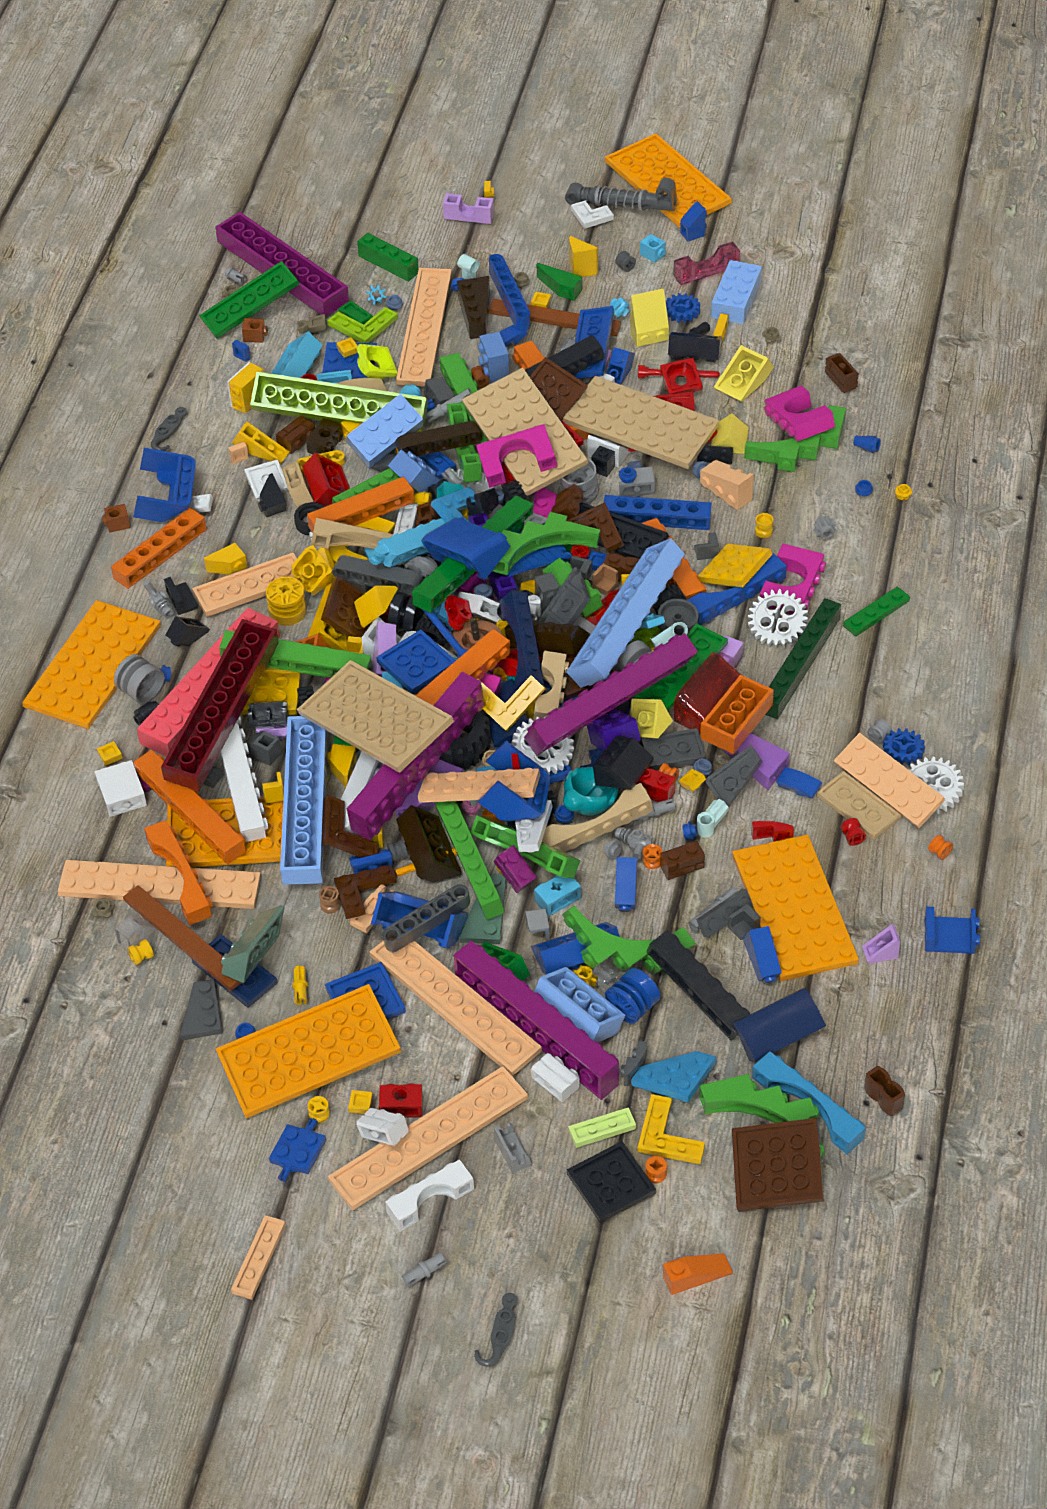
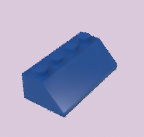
M608 922L595 925L611 935L620 937L615 925ZM575 932L531 946L540 969L545 974L564 967L570 970L580 967L581 963H584L580 952L586 947L577 940Z

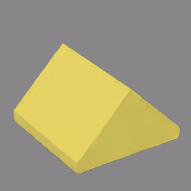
M731 413L719 421L718 433L712 439L711 446L733 447V453L745 454L749 427Z
M631 699L630 716L637 720L640 737L659 738L673 722L662 700Z

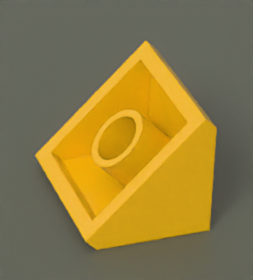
M570 236L569 264L573 274L582 277L598 274V247Z
M374 586L354 601L363 628L386 612L398 590L396 586Z

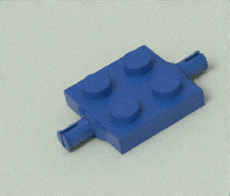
M310 1118L305 1128L286 1125L269 1157L270 1163L283 1168L278 1176L280 1181L286 1182L291 1172L309 1174L327 1140L325 1135L313 1132L318 1123L316 1119Z

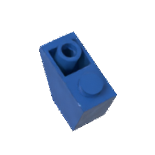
M698 201L691 206L680 220V233L687 242L705 236V217L707 216V211Z
M614 347L606 374L615 377V383L620 385L623 383L631 370L635 353Z

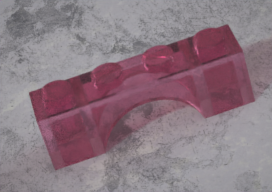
M734 242L718 246L710 258L701 262L693 261L689 255L674 260L673 276L680 285L724 272L730 260L740 262V250Z

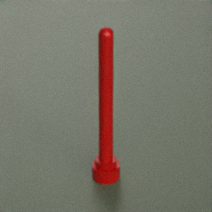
M638 365V379H645L648 376H662L660 369H649L645 365ZM697 370L700 377L718 378L720 376L718 371Z

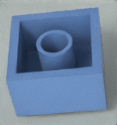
M499 332L479 336L480 343L477 344L480 356H478L479 365L483 366L485 375L490 379L489 383H494L509 375L508 351Z
M401 449L388 465L399 477H405L410 486L419 492L427 491L428 493V487L433 484L436 485L440 481L435 476L437 472L431 467H427L424 460L416 457L410 451L406 453Z

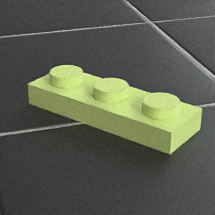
M629 1107L568 1126V1131L576 1148L636 1129V1123Z

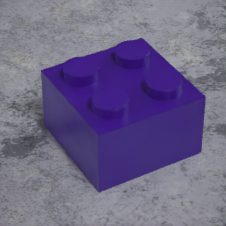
M618 709L610 711L609 714L601 716L587 725L591 744L602 751L608 747L615 736L634 738L637 742L641 740L637 720Z

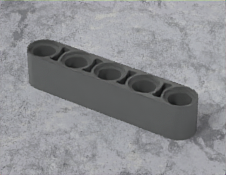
M341 555L332 570L335 577L339 576L345 581L371 587L396 586L398 588L396 592L408 593L411 596L413 589L419 586L423 580L421 574L416 571L394 566L387 567L384 564L373 565L368 560Z
M463 884L454 885L388 926L382 933L385 948L388 951L396 952L450 919L451 914H457L470 905L468 888Z

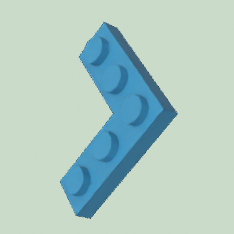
M471 487L433 500L431 506L446 523L456 517H462L466 520L459 511L467 508L466 499L469 497L473 505L476 504L474 500V494L476 493Z

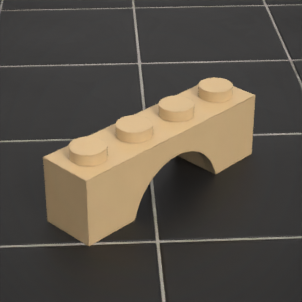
M544 651L542 676L551 685L552 689L537 698L533 721L536 720L537 716L544 719L551 710L555 708L559 710L561 708L558 707L559 703L563 704L564 692H561V688L565 689L567 678L563 677V673H567L569 662H565L566 654Z

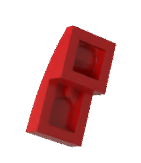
M775 821L752 822L751 835L753 840L772 837L773 842L793 838L794 827L792 825Z

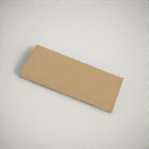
M842 771L817 791L816 796L844 818H857L866 835L873 840L901 819L899 812L845 771Z

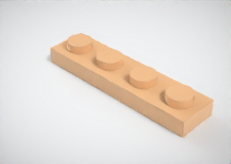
M264 1216L231 1288L232 1294L253 1300L285 1229V1221Z

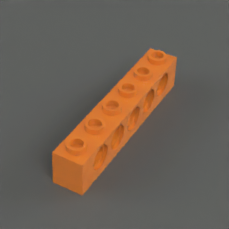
M192 508L182 512L138 547L111 566L113 579L127 589L132 587L207 530L205 517Z

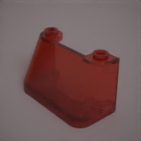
M713 652L677 693L674 701V722L688 729L698 728V732L701 734L702 721L742 674L721 655Z

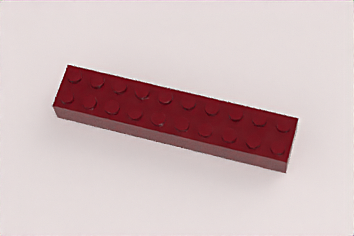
M245 619L241 620L161 766L164 780L200 791L279 643L277 629Z

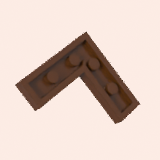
M605 502L567 520L600 529V537L607 553L624 546Z
M326 795L323 804L322 843L361 858L378 854L379 843L369 841L366 838L344 830L345 801Z
M392 865L334 878V884L339 892V899L346 919L366 915L359 891L379 887L381 884L396 883V876Z

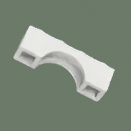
M460 1159L454 1163H449L437 1173H431L421 1182L410 1185L405 1191L392 1195L385 1201L387 1214L401 1232L419 1221V1207L427 1198L434 1195H447L457 1200L474 1190L473 1177Z

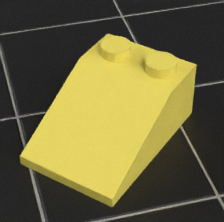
M664 289L631 295L630 334L636 347L669 340V324Z
M741 345L713 388L743 402L765 382L774 366L769 358Z

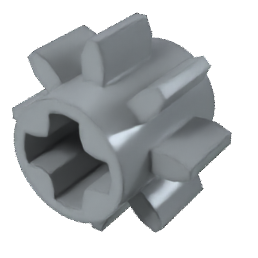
M822 516L815 521L813 531L816 536L820 535L821 539L830 538L836 531L834 528L836 523L833 518L829 519L828 516Z

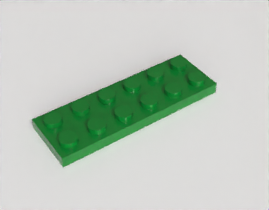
M281 261L199 316L217 339L242 323L244 318L251 317L298 286L299 282Z
M696 623L687 633L688 638L698 651L696 655L683 667L635 695L634 699L662 700L669 712L727 646L728 639Z

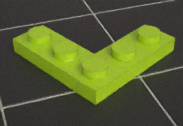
M384 307L363 325L338 311L327 322L328 326L352 337L360 343H370L398 319V313Z

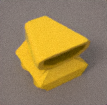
M314 545L305 548L291 565L292 575L302 581L304 591L310 592L312 596L321 590H325V587L332 583L333 578H335L332 573L335 564L329 550L325 548L317 550Z

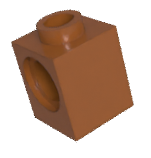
M244 318L242 326L243 342H264V337L268 335V326H265L264 319Z
M125 504L104 508L105 515L102 516L104 526H108L109 533L130 528Z

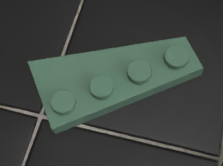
M489 874L504 907L506 879L501 874ZM476 898L459 937L460 943L473 941L474 943L482 944L484 942L500 944L503 914L486 920Z

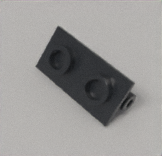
M705 445L697 456V462L712 463L718 460L725 464H732L733 447Z

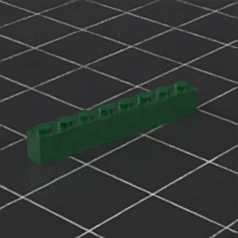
M826 598L823 599L769 685V688L774 689L773 705L765 715L775 719L780 717L839 622L841 615L840 603Z

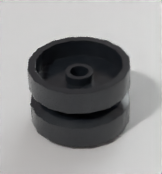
M396 592L391 601L388 623L396 625L397 633H400L402 630L405 633L414 631L419 619L424 617V611L413 605V596L409 598L408 593Z

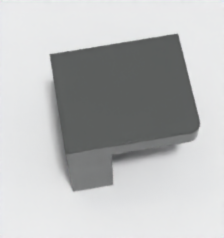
M716 532L708 534V543L694 545L697 560L711 559L719 553Z
M572 556V568L576 567L581 570L583 578L589 580L592 575V561Z
M746 904L729 916L728 928L740 940H743L749 930L760 928L761 916Z

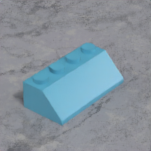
M309 331L288 344L271 374L301 378L314 365L313 360L320 355L319 350L322 344Z

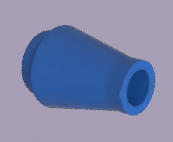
M856 435L853 445L871 453L878 452L881 439L877 438V436Z

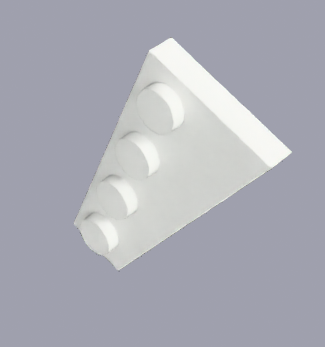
M547 800L545 812L539 818L517 820L515 822L519 852L539 851L552 810L551 800Z

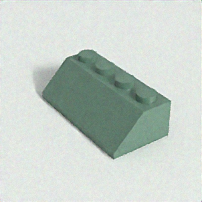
M280 905L260 912L256 919L250 921L248 929L242 931L238 942H234L230 952L224 954L221 960L223 975L242 983L246 981L278 939L284 906Z

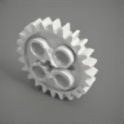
M781 589L778 590L777 594L773 590H771V595L764 592V598L758 596L759 603L753 602L754 608H749L751 614L748 615V620H750L748 625L752 627L750 630L751 634H755V639L761 638V644L767 641L768 647L774 643L775 648L778 647V644L785 648L786 642L792 645V639L798 641V635L803 633L802 629L806 628L807 625L805 623L808 622V617H805L808 615V611L804 610L806 607L805 603L801 604V598L795 600V593L789 596L788 590L782 594ZM781 605H784L781 610V618L778 619ZM770 606L777 607L775 610L768 609V607ZM787 611L794 612L793 615H786L785 613ZM764 622L771 623L767 627L762 626ZM782 627L788 628L786 632L779 631Z
M529 718L528 724L522 722V726L517 727V733L513 734L514 740H512L511 744L544 768L548 774H550L551 770L554 774H557L558 769L563 770L564 765H569V759H572V752L574 751V746H572L574 740L570 739L571 735L554 745L560 749H554L552 746L536 756L531 747L526 745L527 742L524 739L528 732L527 729L532 726L534 721ZM538 757H544L545 760H540Z
M934 756L931 761H928L925 757L923 763L917 760L916 766L912 763L910 764L909 771L945 798V801L936 810L937 814H940V809L947 812V806L954 808V802L959 803V797L963 796L964 781L961 771L956 770L955 764L950 766L949 760L943 763V758L935 761Z

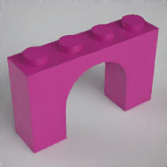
M802 385L765 399V414L773 419L774 423H777L782 430H785L797 442L835 427L833 412L825 405L805 413H797L812 407L809 391Z
M544 424L476 445L489 488L506 483L502 462L509 453L515 450H527L533 453L537 459L540 472L558 467Z
M782 543L777 557L787 565L786 571L800 575L804 581L795 586H784L765 581L760 597L764 598V592L771 595V590L775 594L778 593L779 589H781L782 594L788 590L789 596L795 593V600L801 598V604L805 603L806 608L804 610H808L809 598H813L815 585H819L820 573H824L826 568L824 554ZM770 606L768 608L775 610L777 607ZM787 611V612H786V613H788V614H792V615L794 614L793 611Z

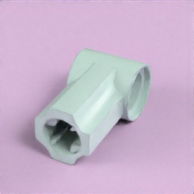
M466 254L461 255L457 265L462 269V278H476V272L480 264L479 261Z
M676 622L652 638L651 641L655 647L662 643L665 645L670 638L676 635L674 628L677 625L682 626L684 629L683 634L686 633L687 635V625L683 622Z
M720 799L714 800L705 812H701L698 815V835L710 837L714 834V828L729 810L724 801Z

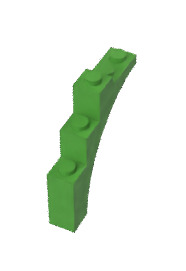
M829 405L828 408L833 412L835 427L798 442L794 438L776 442L746 441L744 459L778 464L777 469L795 472L798 459L816 460L820 446L838 449L846 418V408Z
M553 512L549 513L545 525L526 521L521 534L503 530L502 533L507 537V542L511 547L492 571L508 575L511 568L521 558L533 551L549 546L572 544L597 548L600 529L567 521V516Z
M572 906L562 914L566 925L576 933L577 940L585 945L586 948L580 953L582 954L583 961L588 966H591L592 969L609 956L613 958V963L622 972L640 959H642L644 967L653 975L662 969L646 953L649 944L655 939L641 941L611 935L586 919L575 906ZM684 927L672 933L678 937L680 943L687 949L696 944Z
M749 1074L702 1084L699 1088V1098L705 1114L740 1112L755 1115L773 1123L819 1117L818 1107L813 1105L811 1098L788 1102L786 1093H782L780 1086L757 1091L754 1081L751 1082ZM820 1142L821 1161H822V1155H824L825 1152H824L823 1144H822V1142Z

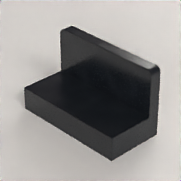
M171 577L164 579L166 592L178 615L198 609V604L186 582L175 585Z

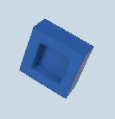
M235 340L232 343L233 355L245 362L251 359L249 346Z
M591 552L588 560L592 561V570H597L603 564L607 554Z

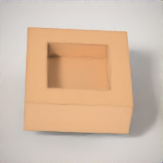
M245 442L228 448L232 464L249 458Z

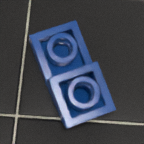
M514 325L499 332L505 347L511 342L516 345L528 334L527 331L517 330Z
M788 767L784 768L776 781L779 787L795 790L797 795L813 798L822 785L820 780Z

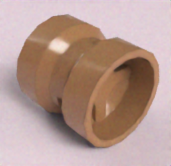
M333 886L323 887L319 891L321 910L327 914L337 912L340 908L338 890Z

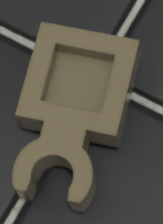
M325 314L309 317L308 321L300 320L297 322L299 334H303L310 330V333L327 330Z

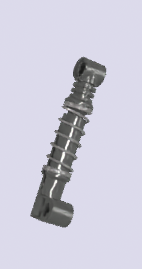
M670 178L661 179L656 193L643 189H638L637 191H633L631 188L629 190L624 188L617 190L615 187L609 189L607 186L602 187L600 185L592 188L583 187L580 183L575 182L570 184L565 194V200L570 205L586 201L600 207L603 202L608 207L613 205L616 208L623 206L624 209L632 207V209L639 208V210L657 209L675 211L677 206L676 185Z

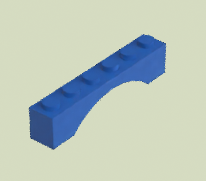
M772 553V556L743 588L734 587L721 592L699 593L691 597L687 601L695 605L698 610V624L707 623L716 616L724 614L727 610L740 605L745 600L753 598L761 592L765 581L772 583L782 582L786 578L787 565Z

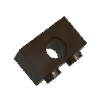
M323 418L306 439L307 452L310 454H321L333 451L337 443L341 442L343 438L341 424Z

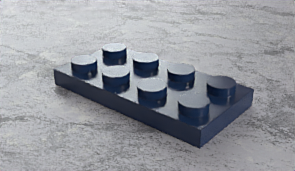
M222 934L209 943L222 956L230 952L233 944ZM192 959V963L211 979H214L216 983L247 1008L278 983L274 975L258 964L246 981L230 992Z

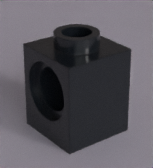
M602 446L597 448L591 456V461L596 466L597 474L608 477L615 467V451Z

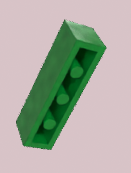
M366 233L357 241L359 257L408 282L418 274L417 257L370 233Z

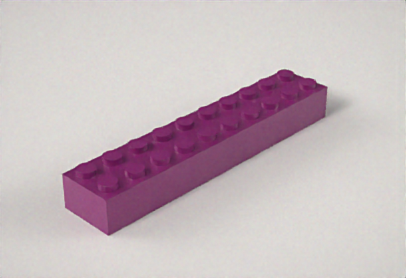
M238 212L215 226L217 242L262 274L282 261L299 282V285L290 290L289 293L320 315L325 314V316H328L349 302L347 285L243 213Z
M686 633L681 636L676 634L665 645L663 643L658 645L650 654L647 652L639 657L637 662L633 663L632 661L624 666L622 671L612 673L606 681L601 680L597 682L590 691L586 689L575 700L569 699L559 710L555 708L544 719L540 717L535 720L524 736V739L535 755L538 756L686 665L698 652Z
M461 672L433 705L451 715L454 722L400 773L385 764L379 769L346 808L353 832L369 841L379 834L385 822L392 818L394 811L403 805L409 793L414 792L419 781L423 780L429 769L437 764L439 757L448 751L454 739H457L464 727L472 722L474 715L482 710L484 700L481 681L464 672Z
M470 941L453 955L456 976L537 1042L545 1054L549 1053L553 1057L558 1056L563 1061L564 1066L568 1069H574L579 1075V1082L600 1100L605 1098L619 1085V1061L616 1056L606 1052L599 1042H594L583 1029H578L568 1017L561 1015L554 1005H549L539 993L533 992L526 982L516 978L510 969H505L495 957L488 955L481 945H476L473 941Z

